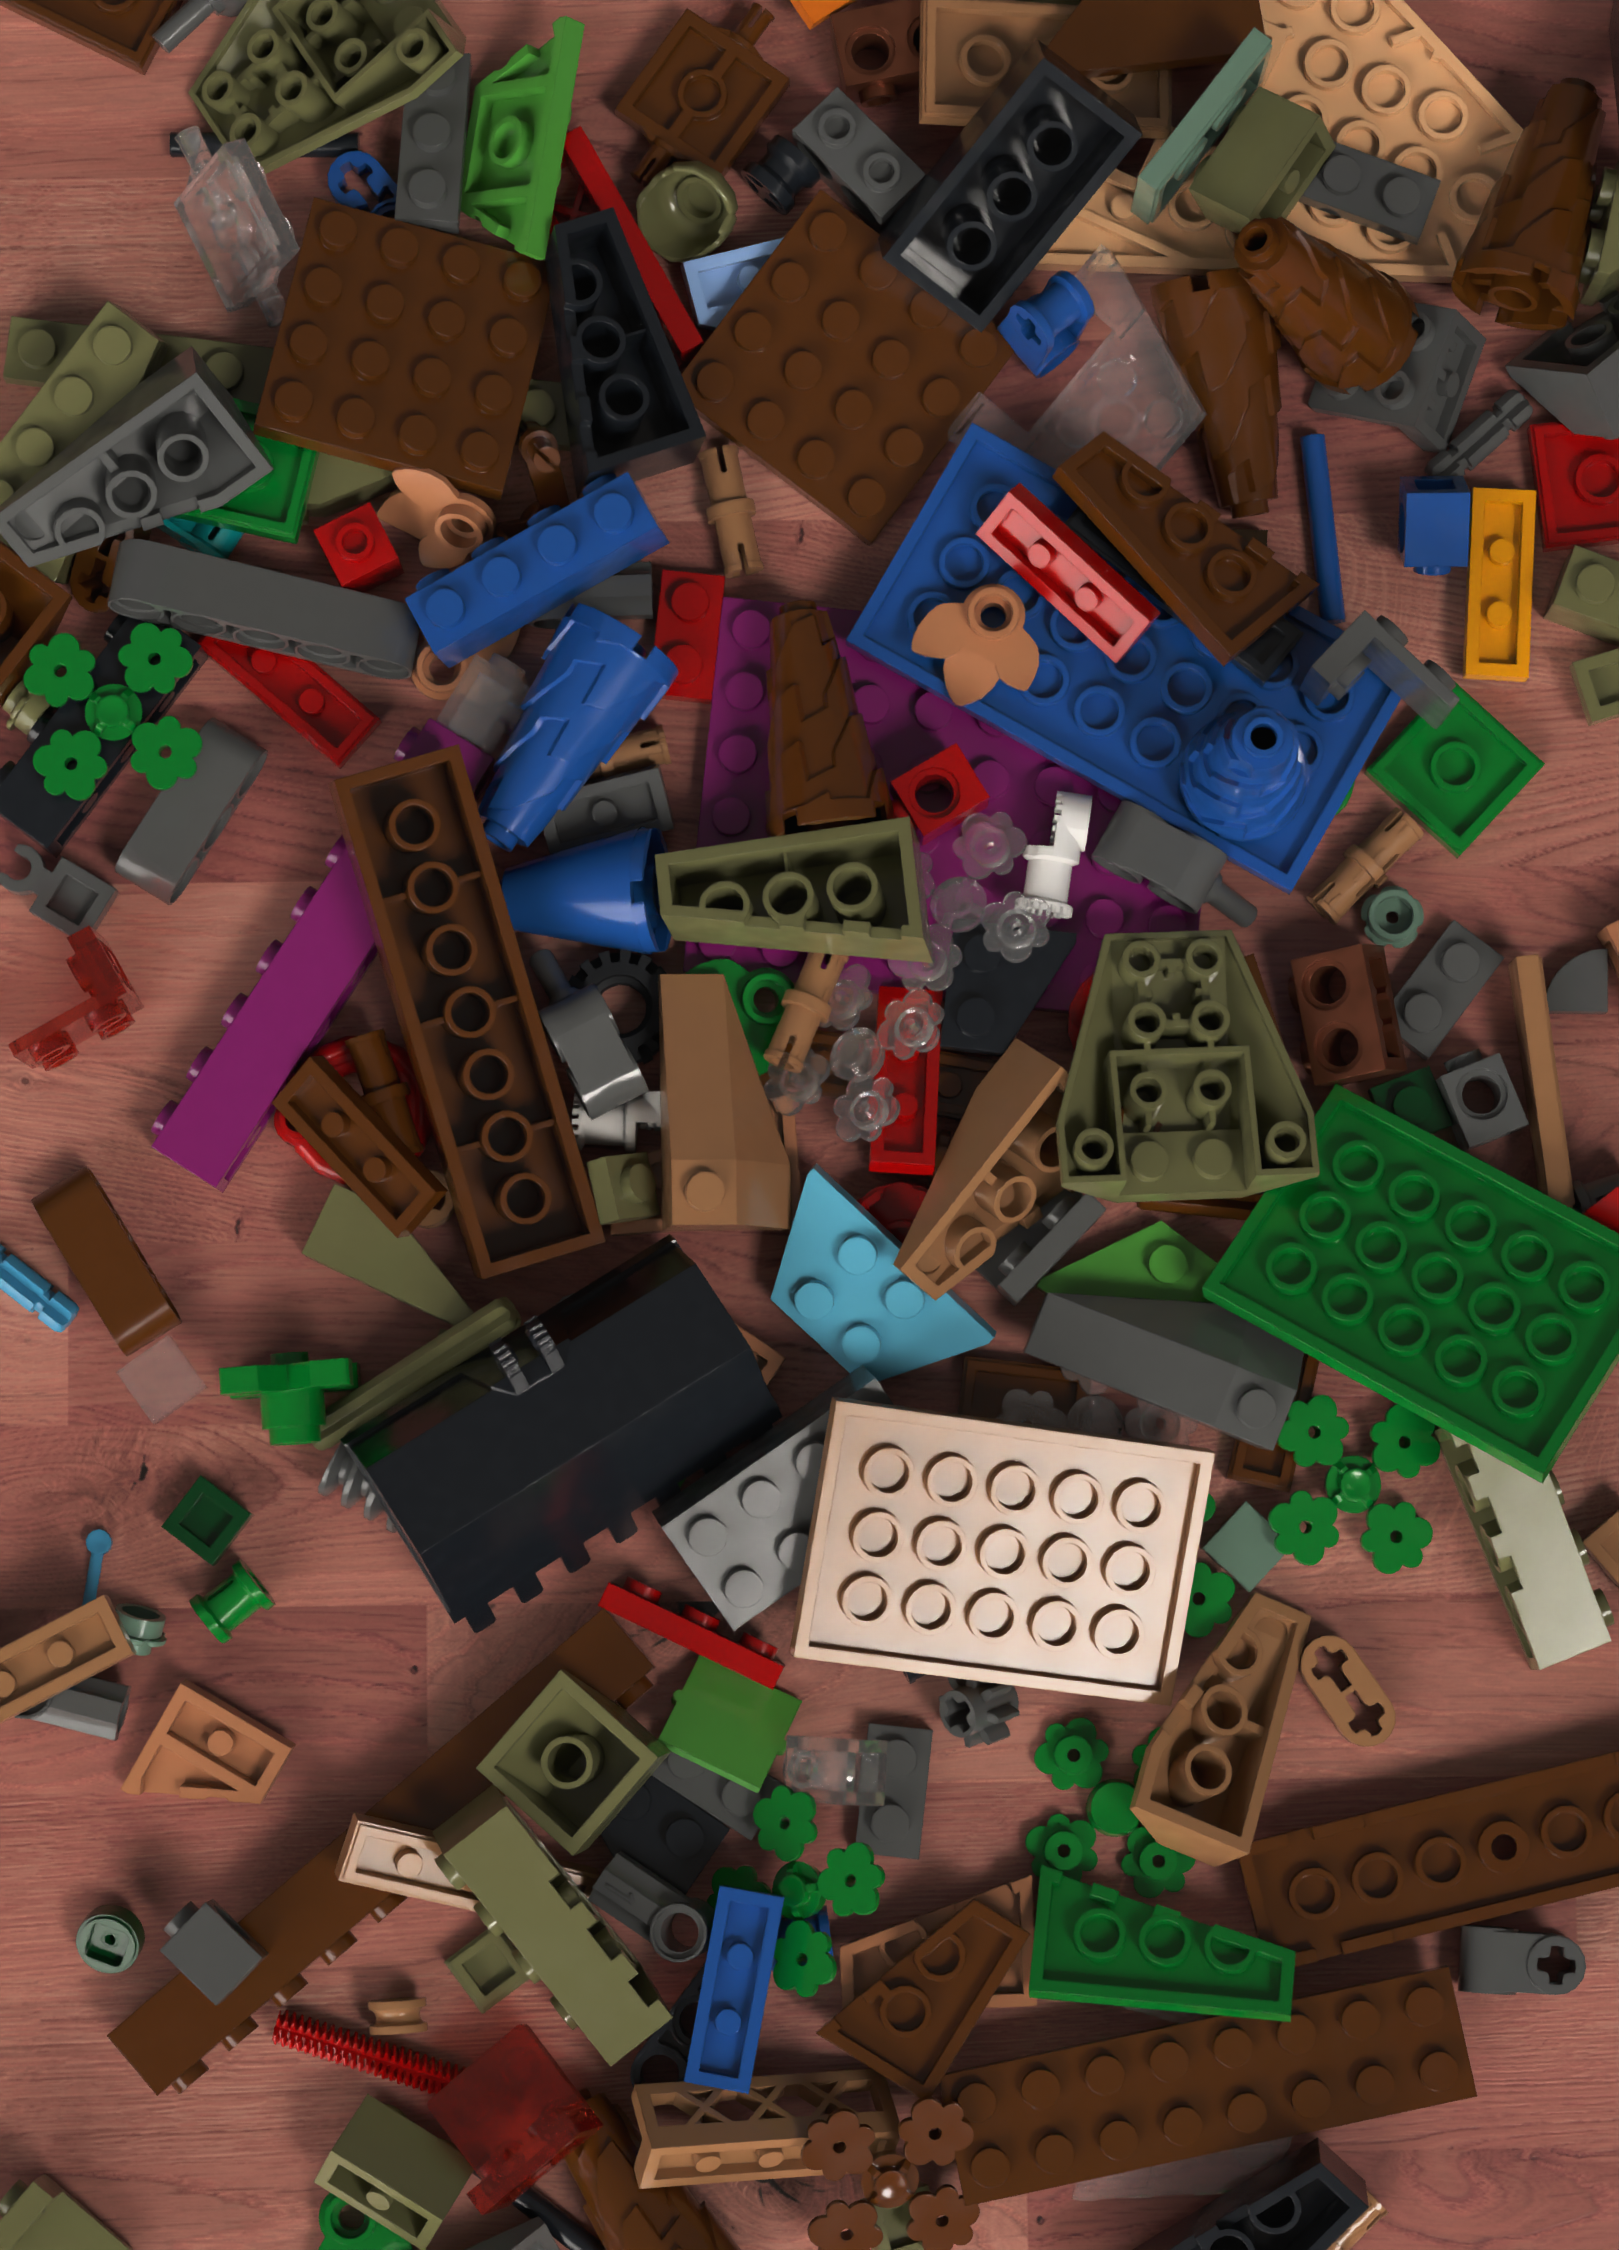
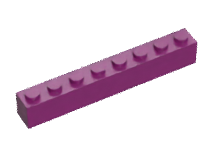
M431 718L428 719L421 731L416 727H412L401 741L394 755L395 760L402 761L459 744L476 802L495 774L493 771L495 759ZM343 834L327 856L325 865L331 868L319 889L316 890L309 886L293 908L290 918L297 923L284 943H281L275 939L258 962L256 972L262 975L249 996L240 993L224 1014L221 1025L227 1028L223 1037L214 1050L206 1046L195 1058L186 1075V1079L193 1083L179 1104L170 1100L152 1126L151 1132L158 1136L152 1144V1148L222 1193L275 1114L277 1108L272 1102L296 1074L297 1067L317 1049L378 955Z

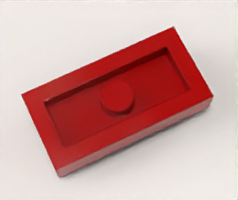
M662 569L654 646L669 657L679 671L678 676L662 699L712 704L722 603L726 583L725 576Z

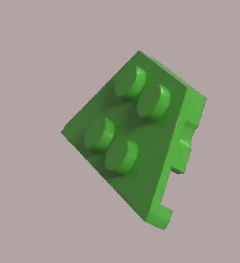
M567 16L559 17L552 23L554 37L538 49L526 44L510 57V60L502 69L494 70L475 86L466 138L461 211L470 218L481 221L482 226L492 234L504 238L515 245L514 249L519 253L536 260H545L556 192L561 180V163L567 127L572 115L571 103L585 24Z
M1161 1220L1043 1277L1036 1288L1045 1295L1048 1292L1213 1303L1203 1297L1202 1287L1218 1263Z

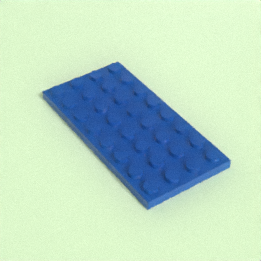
M971 423L848 635L846 645L1116 798L1138 804L1155 813L1171 826L1203 838L1222 850L1227 855L1228 861L1290 895L1401 698L1368 667L1364 670L1365 674L1339 701L1330 693L1316 706L1299 690V687L1310 667L1339 638L1344 630L1299 605L1284 618L1304 634L1263 687L1231 662L1223 667L1193 632L1138 589L1136 590L1156 607L1161 614L1128 654L1119 662L1114 663L976 535L977 531L1008 491L1019 483L1026 487L1063 523L1068 520L1078 505L1052 478L1056 469L980 426ZM986 584L1004 585L1012 589L1023 602L1025 608L1023 628L1034 640L1039 652V667L1036 676L1027 691L1014 689L999 679L995 687L981 700L964 706H956L952 702L945 686L943 673L945 659L925 657L914 653L911 650L913 635L927 613L937 605L964 603L973 590ZM989 607L981 613V620L987 627L997 628L1004 623L1005 615L999 608ZM1256 706H1269L1279 710L1288 721L1294 723L1298 739L1308 764H1310L1309 788L1305 801L1295 818L1271 836L1260 840L1244 842L1218 837V833L1206 826L1202 827L1186 807L1181 794L1179 778L1184 751L1193 736L1213 719L1230 712L1248 711Z

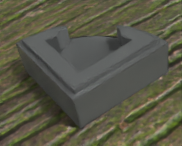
M1597 949L1582 953L1568 961L1555 974L1546 989L1549 1014H1606L1608 1012V949Z

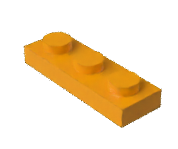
M1473 487L1471 490L1462 679L1526 682L1529 678L1536 490Z

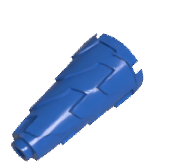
M572 603L560 621L542 656L545 662L520 705V708L524 711L494 764L493 771L496 774L489 784L478 808L487 840L508 852H511L516 844L529 847L548 825L558 810H566L601 762L608 763L640 718L646 720L667 693L679 673L671 659L656 646L653 647L645 659L644 656L647 652L638 643L642 635L595 608L578 603L575 607Z
M1256 706L1248 711L1230 712L1213 719L1193 736L1184 751L1179 775L1181 794L1187 809L1202 827L1206 826L1218 833V837L1244 842L1260 840L1277 833L1295 818L1305 801L1309 788L1310 764H1308L1298 739L1294 723L1288 721L1279 710L1269 706Z

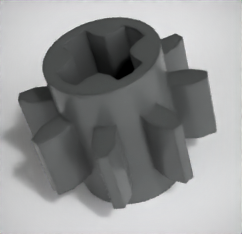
M948 1677L953 1690L939 1696V1711L945 1728L952 1735L964 1738L965 1746L968 1748L982 1742L990 1745L1010 1736L1009 1728L1005 1722L1019 1716V1701L1014 1686Z

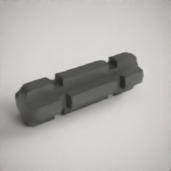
M1508 390L1494 403L1492 412L1486 410L1450 442L1448 451L1442 449L1427 463L1424 470L1426 475L1464 476L1466 474L1465 469L1473 470L1507 439V436L1510 435L1509 430L1515 432L1530 418L1533 408L1528 400L1517 390Z

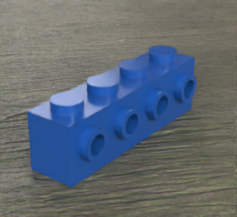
M628 471L619 477L611 473L597 478L583 489L582 494L584 497L562 509L559 505H554L539 511L527 521L526 525L528 528L508 540L504 537L491 539L472 552L471 557L473 560L452 572L447 568L437 570L416 584L417 592L406 597L405 601L433 653L448 668L469 658L670 543L640 488Z

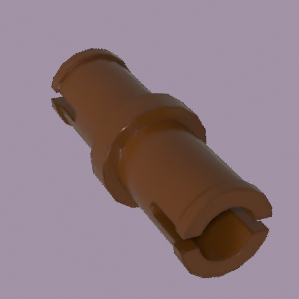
M384 1028L346 1040V1048L350 1051L364 1093L361 1098L414 1154L424 1151V1146L420 1142L405 1096L411 1093L407 1082L400 1083L385 1038Z

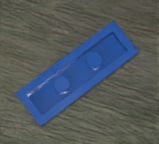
M722 1884L719 1886L684 2082L749 2094L785 1896Z

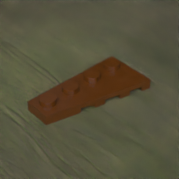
M1105 431L1101 432L1058 466L1052 476L1223 667L1312 595L1320 585L1302 571L1297 576L1272 558L1275 552L1254 537L1247 541L1218 520L1222 514L1201 499L1196 504L1170 486L1171 478Z

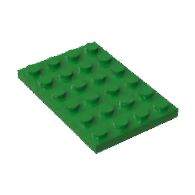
M1335 1084L1314 1116L1320 1174L1315 1178L1264 1192L1203 1285V1297L1543 1484L1619 1362V1233L1348 1089Z

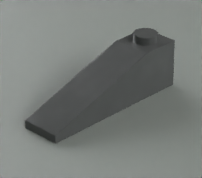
M1617 290L1599 300L1603 312L1576 328H1573L1572 324L1567 321L1565 327L1548 330L1505 365L1509 376L1574 434L1603 437L1607 440L1619 438V292Z
M191 346L140 382L0 505V534L30 568L99 546L105 538L143 527V530L146 531L164 525L165 519L199 508L202 513L221 507L270 473L274 468L230 393Z
M1046 1292L1023 1353L1254 1447L1273 1451L1296 1395L1304 1352L1215 1303Z

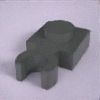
M18 844L14 851L22 858L30 861L31 871L22 880H14L7 874L0 872V884L16 895L24 896L32 893L37 895L29 912L87 946L120 892L64 857L60 859L54 871L51 872L47 869L42 856L35 849L28 845Z

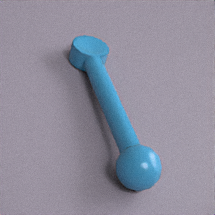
M101 1529L91 1531L86 1538V1546L91 1552L82 1606L96 1599L103 1556L111 1550L113 1545L111 1535Z

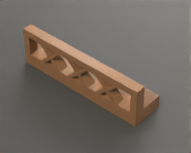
M872 2068L753 2076L749 2094L684 2081L635 2084L631 2094L642 2137L633 2167L639 2189L824 2175L822 2170H811L803 2164L801 2149L810 2140L807 2133L809 2124L817 2119L827 2121L829 2115L840 2108L854 2111L858 2116L860 2124H867L872 2127L875 2134V2140L869 2146L872 2155L883 2150H896L900 2139L898 2132L900 2121L887 2079ZM870 2091L876 2111L856 2112L838 2099L843 2093ZM798 2096L817 2109L811 2116L795 2117L776 2104L782 2097ZM736 2100L755 2113L749 2120L732 2121L714 2110V2108L720 2101ZM674 2105L692 2117L684 2125L658 2126L653 2106Z

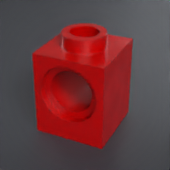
M370 502L313 530L342 588L366 593L404 573L399 557Z
M957 742L890 782V794L893 797L892 805L895 819L910 816L915 833L922 846L986 809L990 798ZM929 783H938L949 790L952 802L945 810L932 813L919 806L915 795L922 786Z

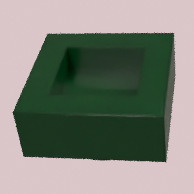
M1430 1066L1372 1087L1367 1091L1372 1103L1430 1134L1447 1129L1453 1125Z
M200 1475L161 1527L209 1564L215 1566L254 1514L206 1477Z

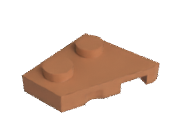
M185 1679L178 1686L120 1789L128 1794L141 1795L143 1792L177 1794L179 1798L205 1800L208 1797L226 1798L229 1802L260 1804L267 1797L296 1744Z

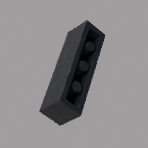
M120 614L113 620L104 635V640L108 644L97 657L95 668L89 673L94 680L93 692L108 684H120L128 687L125 681L127 667L123 666L119 661L118 653L124 645L131 644L130 636L137 625L150 622ZM152 623L155 626H157L161 632L166 628H171ZM179 629L176 630L182 636V645L180 647L190 652L193 658V668L187 676L176 679L174 690L168 694L158 693L154 687L145 693L134 692L142 705L140 724L153 723L158 725L159 721L166 715L209 658L200 644ZM153 657L150 661V664H159L161 661V657ZM89 697L82 701H75L69 698L67 703L59 707L55 714L50 710L46 711L30 730L27 741L31 745L18 763L15 764L13 761H9L0 769V817L55 858L62 852L131 761L132 755L137 751L132 743V735L117 741L98 737L102 746L99 756L107 762L108 771L103 778L95 779L96 788L93 795L86 800L76 801L71 799L66 792L54 796L46 791L44 788L45 777L35 770L33 756L40 747L51 745L50 738L57 730H67L72 736L79 731H91L85 719V706ZM70 761L67 768L69 770L75 769L77 761Z

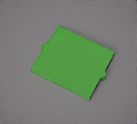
M699 1655L683 1690L678 1689L673 1693L671 1702L675 1706L658 1740L671 1752L758 1794L776 1755H783L788 1747V1743L784 1738L802 1701L779 1689L774 1688L772 1690Z

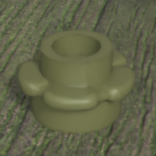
M24 680L13 689L2 707L4 711L10 714V718L6 722L7 729L11 731L16 727L27 736L36 721L46 711L50 710L53 712L56 708L46 701L45 695L37 696L30 693L24 685Z

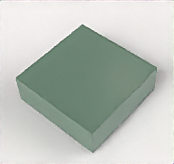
M1247 1501L1232 1514L1201 1548L1247 1592H1251L1284 1556L1277 1552L1274 1547V1539L1277 1533L1270 1528L1268 1521Z

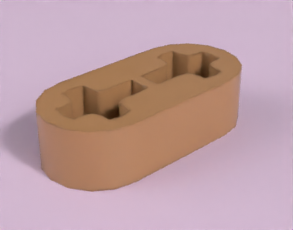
M1319 1636L1310 1640L1303 1647L1298 1666L1304 1683L1338 1732L1348 1742L1362 1747L1376 1746L1384 1742L1392 1734L1396 1724L1395 1710L1390 1699L1356 1650L1345 1639L1337 1636ZM1321 1647L1328 1653L1340 1650L1344 1655L1345 1660L1339 1664L1338 1668L1349 1685L1341 1690L1332 1678L1325 1675L1317 1679L1311 1670L1318 1664L1317 1656L1314 1653ZM1353 1691L1365 1706H1372L1376 1703L1380 1706L1382 1713L1375 1719L1379 1730L1372 1735L1366 1729H1359L1354 1732L1349 1725V1722L1356 1715L1345 1697Z

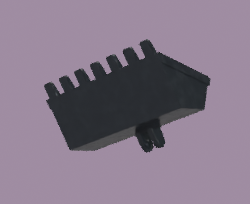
M669 1234L544 1313L530 1318L524 1322L523 1326L507 1336L493 1341L486 1349L340 1440L454 1624L466 1618L474 1633H478L496 1621L488 1602L511 1588L514 1589L522 1603L530 1601L543 1591L536 1572L558 1558L561 1559L569 1573L576 1572L591 1560L583 1543L608 1528L616 1543H621L633 1536L638 1531V1528L631 1516V1512L655 1498L658 1506H661L681 1492L678 1485L680 1481L699 1469H702L704 1475L727 1460L726 1452L747 1439L751 1443L773 1427L772 1423L782 1418V1414L766 1386L750 1345L697 1264L682 1251L676 1239Z

